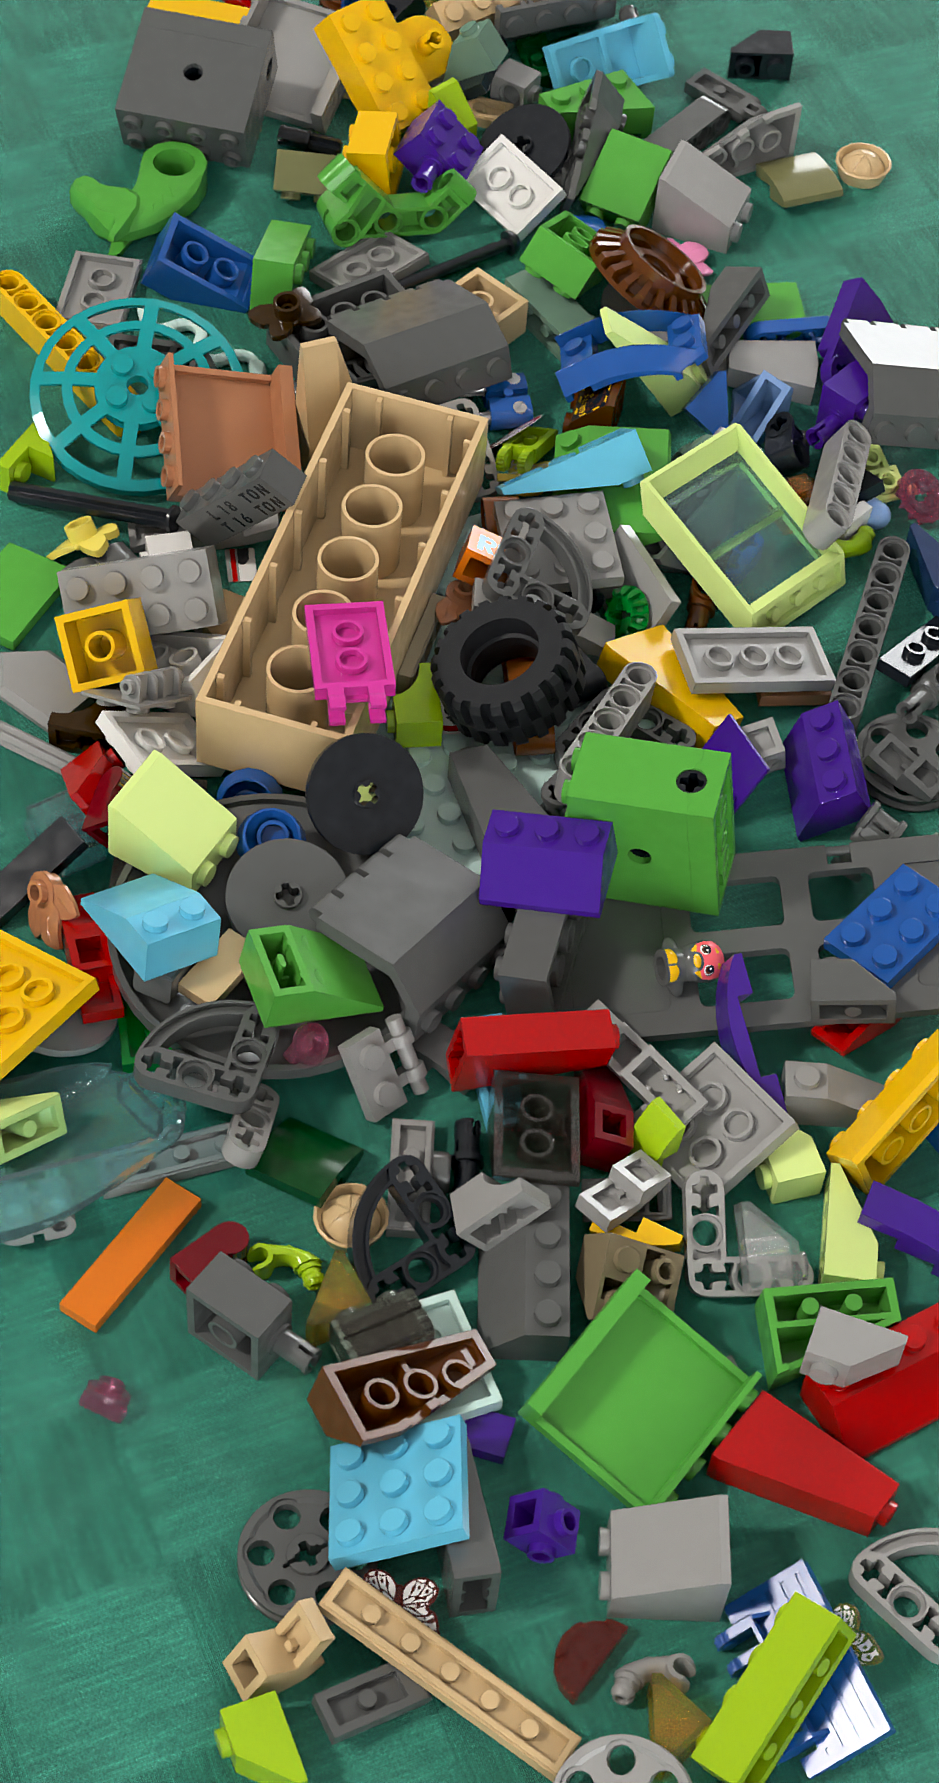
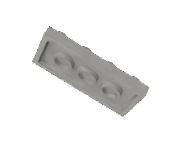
M813 626L675 628L670 638L691 694L832 691L836 682V678Z

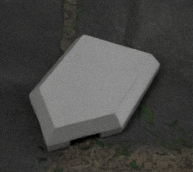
M50 650L0 652V700L47 733V723L52 712L71 713L81 711L97 700L83 696L81 692L73 693L65 660Z

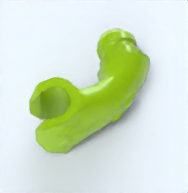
M863 525L859 527L856 534L850 537L849 540L837 539L836 542L844 551L845 558L861 556L872 549V540L875 537V532L872 527Z
M257 1243L247 1253V1261L263 1262L257 1264L252 1269L254 1274L262 1280L270 1278L274 1268L285 1266L292 1268L295 1274L299 1275V1278L303 1280L304 1287L310 1291L317 1290L324 1284L325 1277L321 1272L322 1261L311 1252L291 1245Z

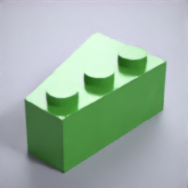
M271 220L253 257L250 310L258 305L273 304V299L277 294L301 287L304 274L308 272L310 259L314 258L316 238H311V225Z

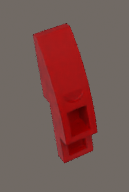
M94 892L73 895L80 916L71 920H62V942L67 964L95 977L100 989L79 1008L83 1024L124 1017V1005L113 975V965L109 955L107 936L81 905V898L92 895Z

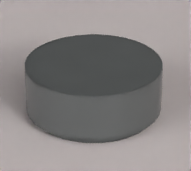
M434 1151L432 1177L444 1195H446V1193H449L451 1154L449 1152Z

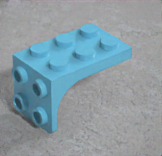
M655 12L630 18L542 47L553 88H561L592 79L596 70L603 72L605 75L624 70L637 86L674 76V57L669 51L665 37V24L659 14Z

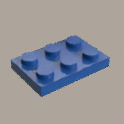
M902 864L824 938V949L837 958L855 960L891 989L939 943V887L905 864Z

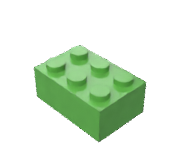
M567 210L540 225L519 261L526 265L525 269L528 273L539 279L544 277L554 284L553 289L558 294L568 299L572 297L576 300L597 285L603 278L589 251V242L597 231Z

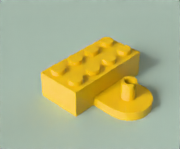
M359 0L329 14L313 28L357 112H398L400 134L406 132L412 121L428 109V96L431 89L429 83L438 79L446 72L453 44L447 30L438 21L428 16H412L397 23L385 0Z

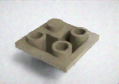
M611 1232L584 1234L575 1278L588 1320L595 1318L625 1279L636 1269L640 1270L651 1280L645 1289L673 1312L685 1256Z

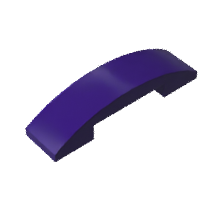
M742 953L734 954L722 964L716 989V1022L721 1048L787 1112L777 1074L760 1076L740 1002L750 996L753 991Z

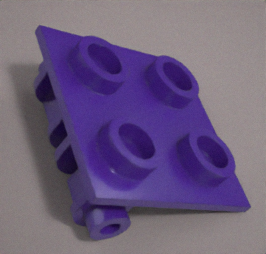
M728 714L702 749L731 753L735 815L769 772L770 768L732 714Z

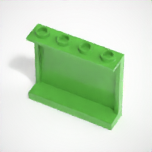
M638 1269L625 1279L517 1412L627 1508L676 1501L679 1495L674 1489L683 1478L689 1482L700 1471L706 1462L701 1457V1454L710 1443L714 1447L718 1446L730 1432L733 1426L727 1422L736 1409L743 1413L759 1393L753 1387L762 1376L758 1371L751 1376L746 1375L646 1290L645 1287L651 1280Z

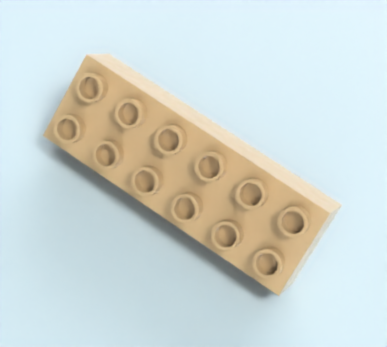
M351 382L347 383L304 472L307 477L293 506L287 508L195 700L197 762L233 772L244 768L263 770L274 777L278 784L306 792V782L310 769L316 758L328 745L350 734H376L380 723L370 724L368 702L346 703V725L329 726L327 700H315L304 605L383 601L397 685L398 672L432 593L436 594L483 483L489 418ZM386 696L387 706L392 696Z

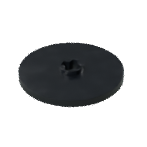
M526 104L512 108L496 118L486 129L479 142L484 147L482 153L501 134L520 151L523 150L522 146L526 145L525 151L522 153L552 179L561 170L568 158L571 148V134L564 118L556 110L541 104Z
M355 733L337 739L319 754L307 778L305 798L308 814L314 827L328 843L337 849L351 854L372 855L379 852L396 835L401 834L407 837L421 814L424 789L419 768L404 747L383 735ZM370 785L368 793L372 796V800L360 803L361 794L357 791L358 787H368Z

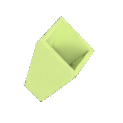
M153 750L108 805V851L111 855L148 875L154 873L197 891L201 885L206 887L212 881L217 865L222 858H229L235 851L239 841V837L236 836L237 818L162 753Z

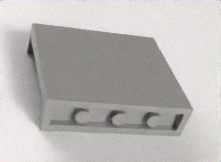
M251 0V8L247 16L244 15L241 18L239 24L273 30L278 64L265 116L306 129L312 128L315 129V132L326 134L346 89L313 28L329 14L336 11L301 0Z

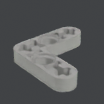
M172 1049L173 1051L190 1055L180 1049ZM172 1069L170 1079L175 1080L177 1069ZM196 1073L187 1074L183 1078V1081L191 1087H200L206 1083V1079ZM218 1081L213 1083L214 1092H217V1086L220 1083ZM263 1083L260 1085L251 1109L243 1114H233L222 1146L223 1157L230 1164L242 1169H251L258 1164L265 1150L280 1102L277 1092ZM234 1088L233 1092L230 1093V1095L233 1097H238V1094L242 1092V1090L239 1088Z
M706 1169L698 1170L687 1177L682 1189L684 1267L686 1286L691 1293L703 1298L759 1297L763 1288H768L771 1275L767 1263L774 1264L772 1273L788 1271L790 1264H794L795 1271L803 1273V1280L796 1282L795 1286L813 1284V1269L809 1262L802 1257H727L723 1181L718 1174ZM700 1178H705L707 1186L714 1187V1193L706 1198V1209L715 1207L716 1215L703 1213L692 1216V1208H701L700 1194L692 1192V1187L699 1184ZM700 1221L709 1222L716 1229V1239L709 1246L698 1244L693 1237V1228ZM724 1264L731 1265L728 1280L732 1291L725 1290L726 1281L710 1283L709 1290L704 1289L702 1282L695 1281V1274L702 1272L703 1265H707L709 1272L712 1274L725 1273ZM746 1264L757 1267L761 1274L760 1284L752 1290L742 1287L737 1277L740 1268ZM775 1280L772 1282L774 1288L791 1286L787 1280Z

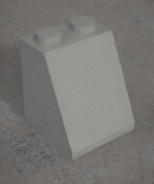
M681 140L658 181L652 230L685 242H696L707 249L726 254L732 242L738 243L743 229L742 223H748L754 207V204L749 203L751 188L693 145Z
M713 1495L610 1511L607 1528L600 1527L598 1534V1555L606 1556L607 1571L599 1572L598 1596L599 1600H607V1618L720 1622L731 1587L728 1495Z

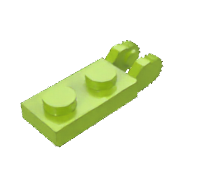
M528 426L502 444V448L496 457V470L506 472V470L510 469L511 462L514 460L519 474L530 471L533 464L555 446L558 429Z

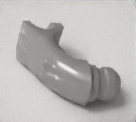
M677 1653L668 1656H649L625 1664L614 1673L615 1684L611 1689L613 1700L620 1705H628L633 1702L635 1694L643 1689L646 1683L650 1682L667 1684L668 1691L673 1696L681 1697L690 1689V1682L686 1677L691 1678L696 1675L694 1661L684 1653Z

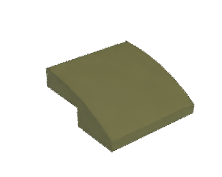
M815 152L756 163V176L770 185V199L783 208L843 196V188L835 173L825 160Z

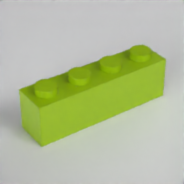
M795 1591L789 1602L782 1605L778 1610L774 1626L763 1643L757 1645L752 1651L748 1667L737 1684L730 1687L722 1701V1708L711 1725L706 1727L698 1736L696 1749L690 1757L709 1774L723 1783H765L857 1634L841 1617Z

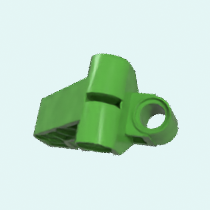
M342 153L338 154L317 175L321 183L327 188L317 201V212L334 243L339 247L345 248L354 245L360 239L388 237L385 234L386 232H391L397 236L440 233L473 202L476 196V189L455 169H450L441 174L433 183L432 189L427 193L387 195L356 165L351 164ZM436 209L434 214L425 217L427 212ZM384 213H390L387 218L379 220L380 216Z

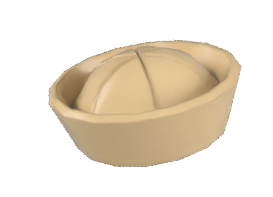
M851 143L842 147L836 154V165L841 180L854 188H874L880 185L891 170L892 161L889 155L873 144Z
M360 1183L336 1185L322 1208L314 1206L313 1221L316 1229L331 1248L347 1253L350 1219L366 1185ZM382 1197L372 1218L369 1247L377 1242L388 1226L389 1210Z

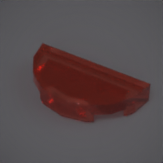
M607 1618L605 1621L592 1620L586 1623L581 1621L573 1625L562 1635L554 1654L553 1675L559 1691L572 1705L627 1634L628 1626Z

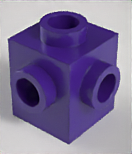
M546 1488L510 1496L503 1540L526 1553L527 1557L534 1562L551 1563L555 1558L575 1554L581 1511L563 1500L560 1494L549 1491Z

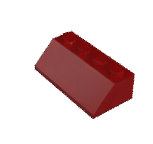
M939 1302L888 1328L908 1336L897 1366L843 1388L833 1384H819L805 1375L799 1394L803 1402L825 1433L863 1459L939 1420Z

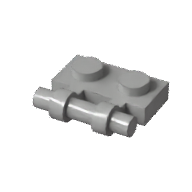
M393 1014L385 1019L390 1033L383 1037L379 1028L369 1026L337 1046L365 1118L375 1123L408 1102L402 1088L406 1084L410 1083L414 1095H421L429 1090L425 1078L428 1073L424 1061L418 1059L412 1044L415 1041L411 1028L405 1026L401 1014ZM397 1050L402 1066L396 1070L389 1055Z

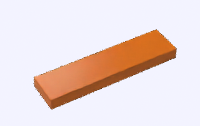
M166 1177L59 1303L60 1311L96 1333L202 1207L201 1198Z

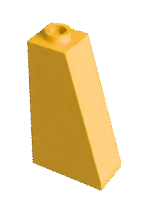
M663 624L605 642L596 665L604 672L607 681L613 684L623 668L629 663L643 662L652 666L657 672V680L651 705L692 728L696 734V748L702 749L728 714H732L740 726L744 716L723 693L691 694L670 640L672 634Z

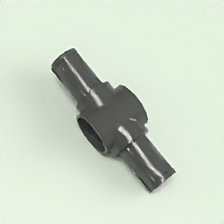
M939 664L911 684V694L897 705L896 712L898 716L905 711L907 712L901 719L906 724L915 723L926 710H932L939 704Z

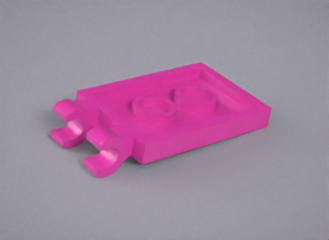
M383 601L304 605L315 700H327L329 726L346 725V703L368 702L370 724L386 723V696H396V681Z

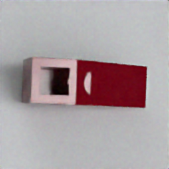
M606 1066L574 1071L573 1163L610 1173L612 1165L623 1160L634 1148L633 1109L621 1081Z

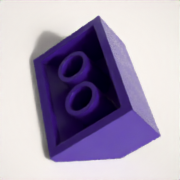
M837 700L802 713L783 741L785 748L784 772L796 834L800 842L860 821L871 806L854 725Z
M492 809L482 843L479 888L480 904L600 918L618 854L613 822Z

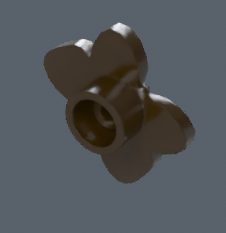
M297 287L292 291H284L277 294L273 299V304H262L252 308L248 312L250 323L264 330L269 328L270 338L273 341H281L292 334L294 326H313L320 323L322 313L313 306V299L309 291L305 287Z

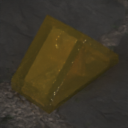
M335 1249L306 1322V1341L315 1347L330 1341L328 1338L329 1328L371 1315L372 1301L344 1251Z
M652 1673L647 1690L649 1740L667 1749L682 1764L694 1752L697 1739L709 1728L712 1720L662 1673ZM663 1771L658 1773L652 1783H664L672 1772Z

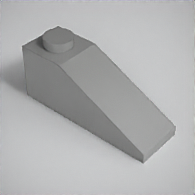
M785 1061L779 1082L787 1112L797 1124L849 1128L857 1119L858 1111L868 1100H874L884 1089L883 1084L827 1063Z

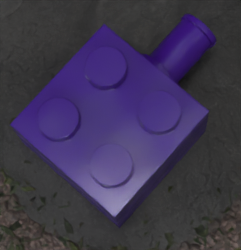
M438 100L412 121L393 154L413 175L411 181L413 188L417 192L427 193L432 189L435 180L450 169H455L467 180L484 147L479 143L478 138L461 124L455 113Z
M854 360L823 383L816 425L806 432V439L811 446L820 440L815 445V449L824 447V444L849 420H855L862 424L869 406L868 375L857 360Z

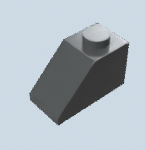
M837 957L810 959L811 1024L895 1023L896 993L855 960Z

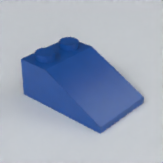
M174 212L157 237L141 284L171 300L246 313L250 306L254 256Z

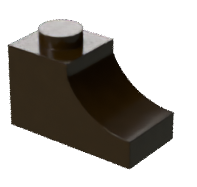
M96 701L92 706L81 711L71 713L52 712L47 723L49 744L75 754L83 753L97 741L106 751L111 747L115 750L107 742L106 736L95 722L102 710L126 711V707L121 705L101 706Z

